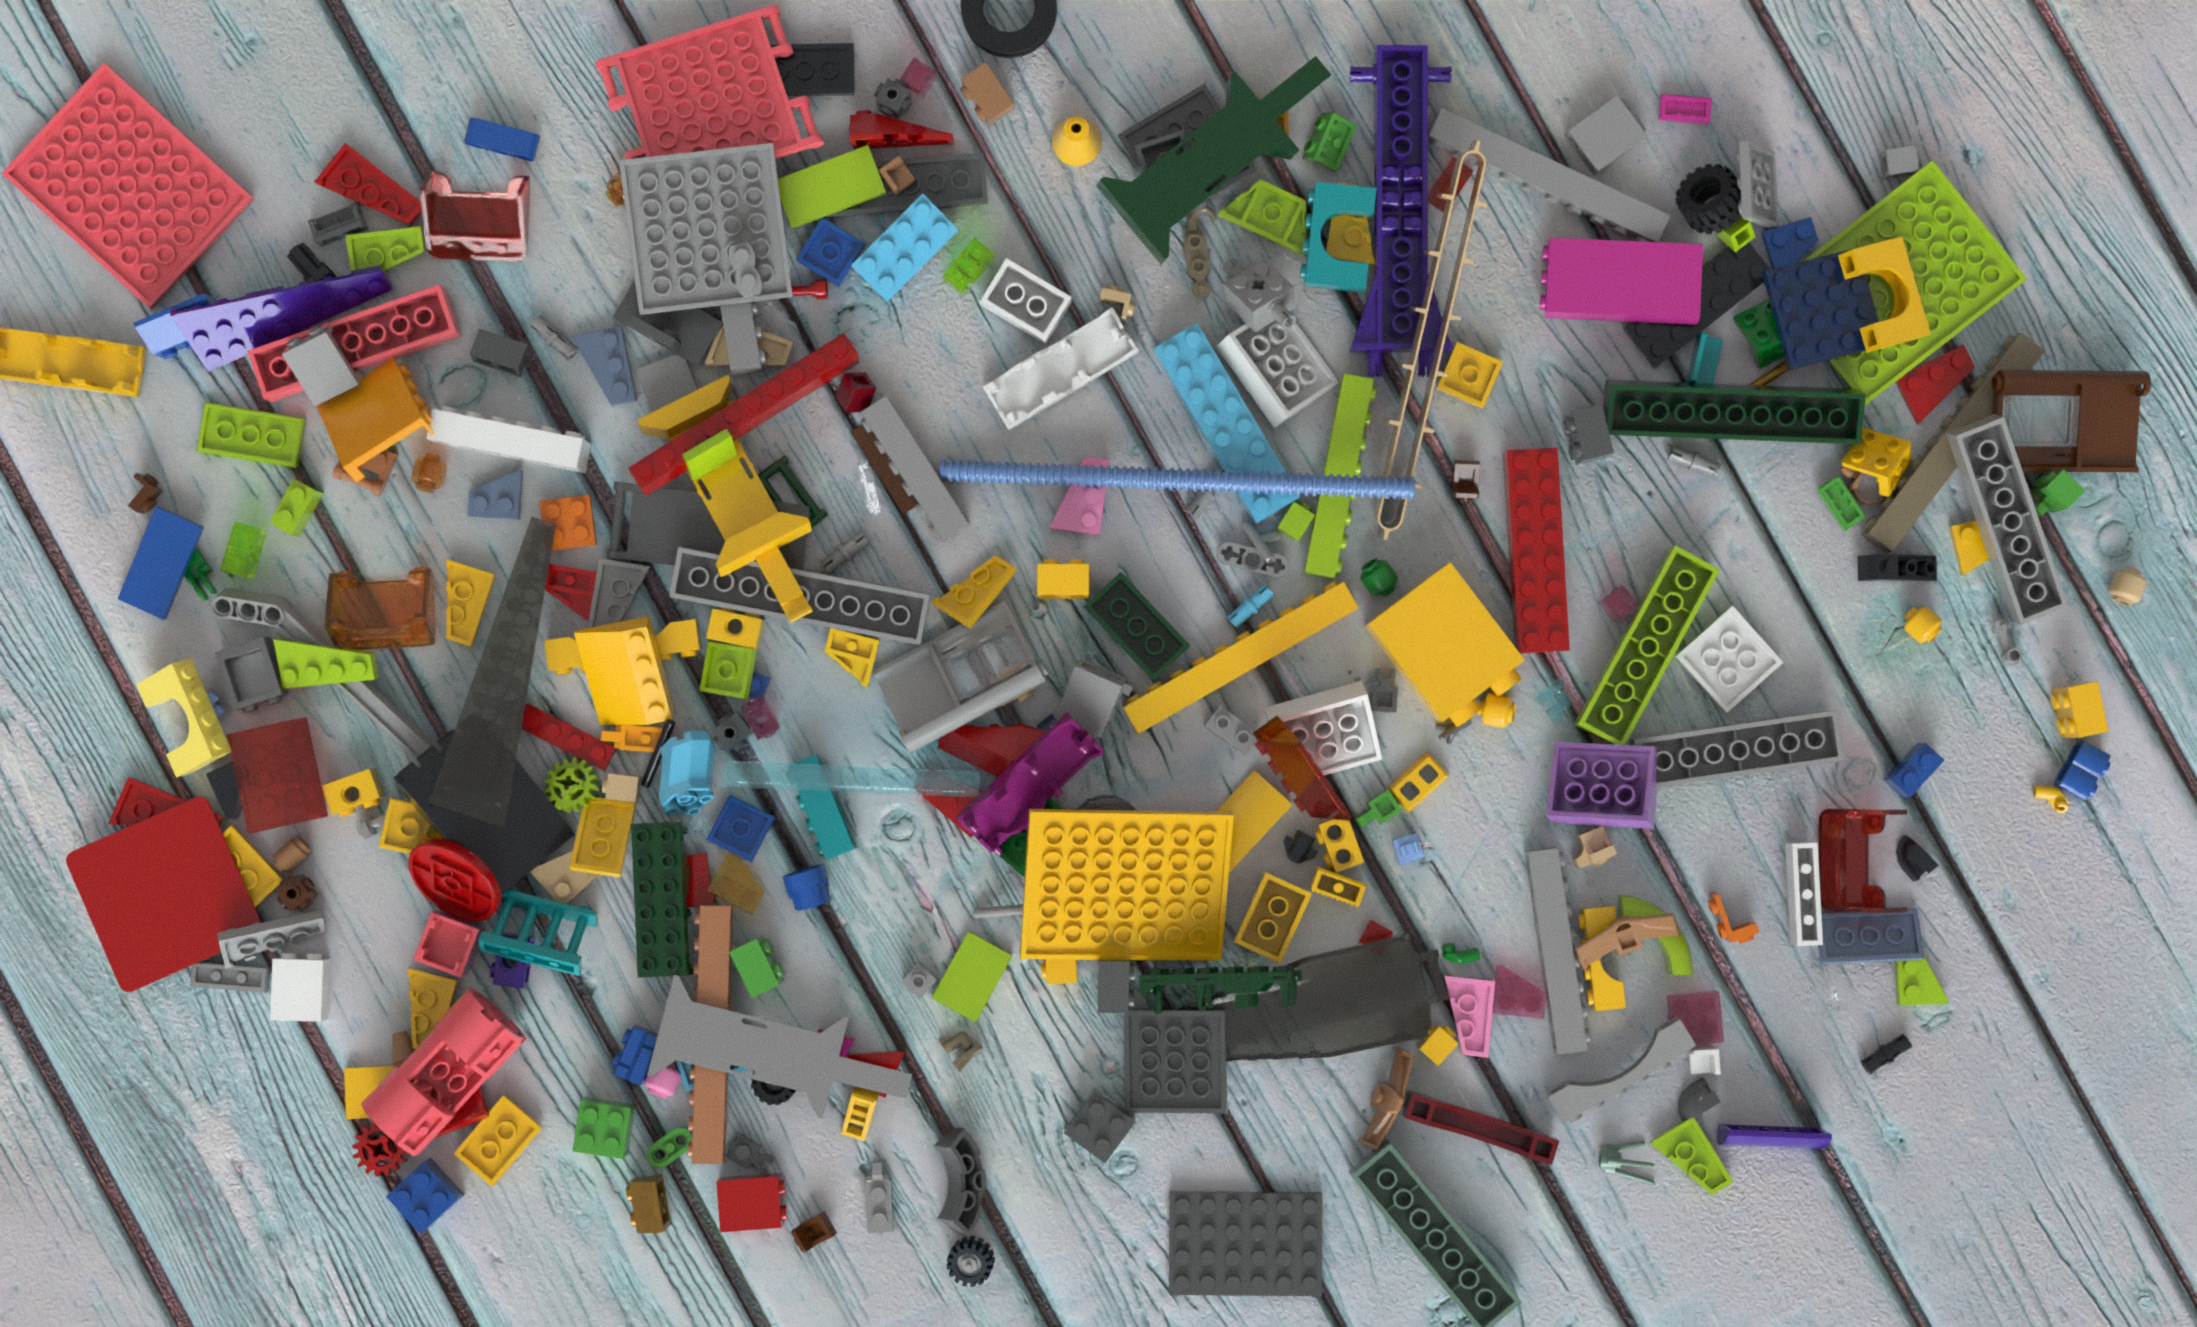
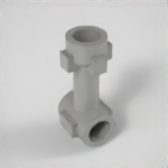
M2006 618L1991 622L1992 628L1990 629L1992 634L1998 633L2004 649L2000 656L2002 662L2010 664V666L2019 664L2023 653L2020 649L2013 646L2008 629L2012 628L2011 623L2007 622Z
M386 814L374 819L371 818V815L357 819L356 829L359 835L366 839L378 834L376 828L383 826Z

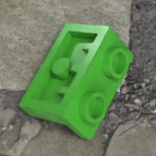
M1334 112L1321 113L1314 123L1315 129L1311 138L1304 146L1305 152L1302 158L1306 161H1314L1332 172H1338L1357 125Z

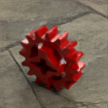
M371 1122V1128L367 1125L362 1127L364 1134H356L355 1138L359 1140V1143L353 1144L352 1148L358 1149V1153L354 1154L353 1158L361 1159L357 1166L365 1165L367 1167L366 1174L375 1170V1177L380 1176L382 1171L388 1176L391 1174V1168L397 1171L400 1169L399 1163L407 1161L403 1154L408 1152L399 1146L395 1148L393 1140L385 1133L379 1138L370 1136L374 1132H383L374 1122ZM381 1143L383 1144L382 1149L384 1150V1152L382 1153L379 1152L380 1147L377 1146ZM382 1159L392 1161L391 1163L386 1165H379V1162H381Z

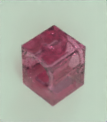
M913 57L900 79L909 86L907 89L924 98L937 76L934 69Z
M1623 585L1616 587L1598 603L1614 622L1623 619L1639 605Z
M764 695L741 706L743 716L758 740L763 737H771L780 728L778 718ZM760 716L768 717L765 722H756V719Z

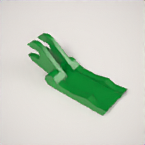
M196 547L184 576L187 582L193 585L198 596L202 600L207 601L209 598L199 583L200 579H202L203 584L211 594L218 592L207 575L213 570Z

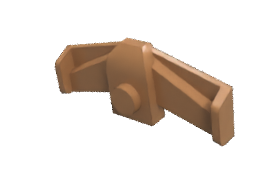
M1673 913L1635 918L1625 915L1613 919L1609 927L1575 947L1580 965L1585 970L1588 965L1614 949L1621 956L1643 948L1641 939L1666 936L1679 937L1680 934Z
M1396 1046L1393 1047L1395 1055L1388 1084L1379 1081L1377 1087L1372 1092L1370 1105L1378 1110L1363 1138L1359 1137L1358 1142L1375 1150H1379L1402 1108L1414 1060V1054Z

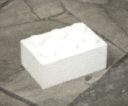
M1006 258L980 300L982 307L1042 343L1047 344L1070 306L1072 297Z

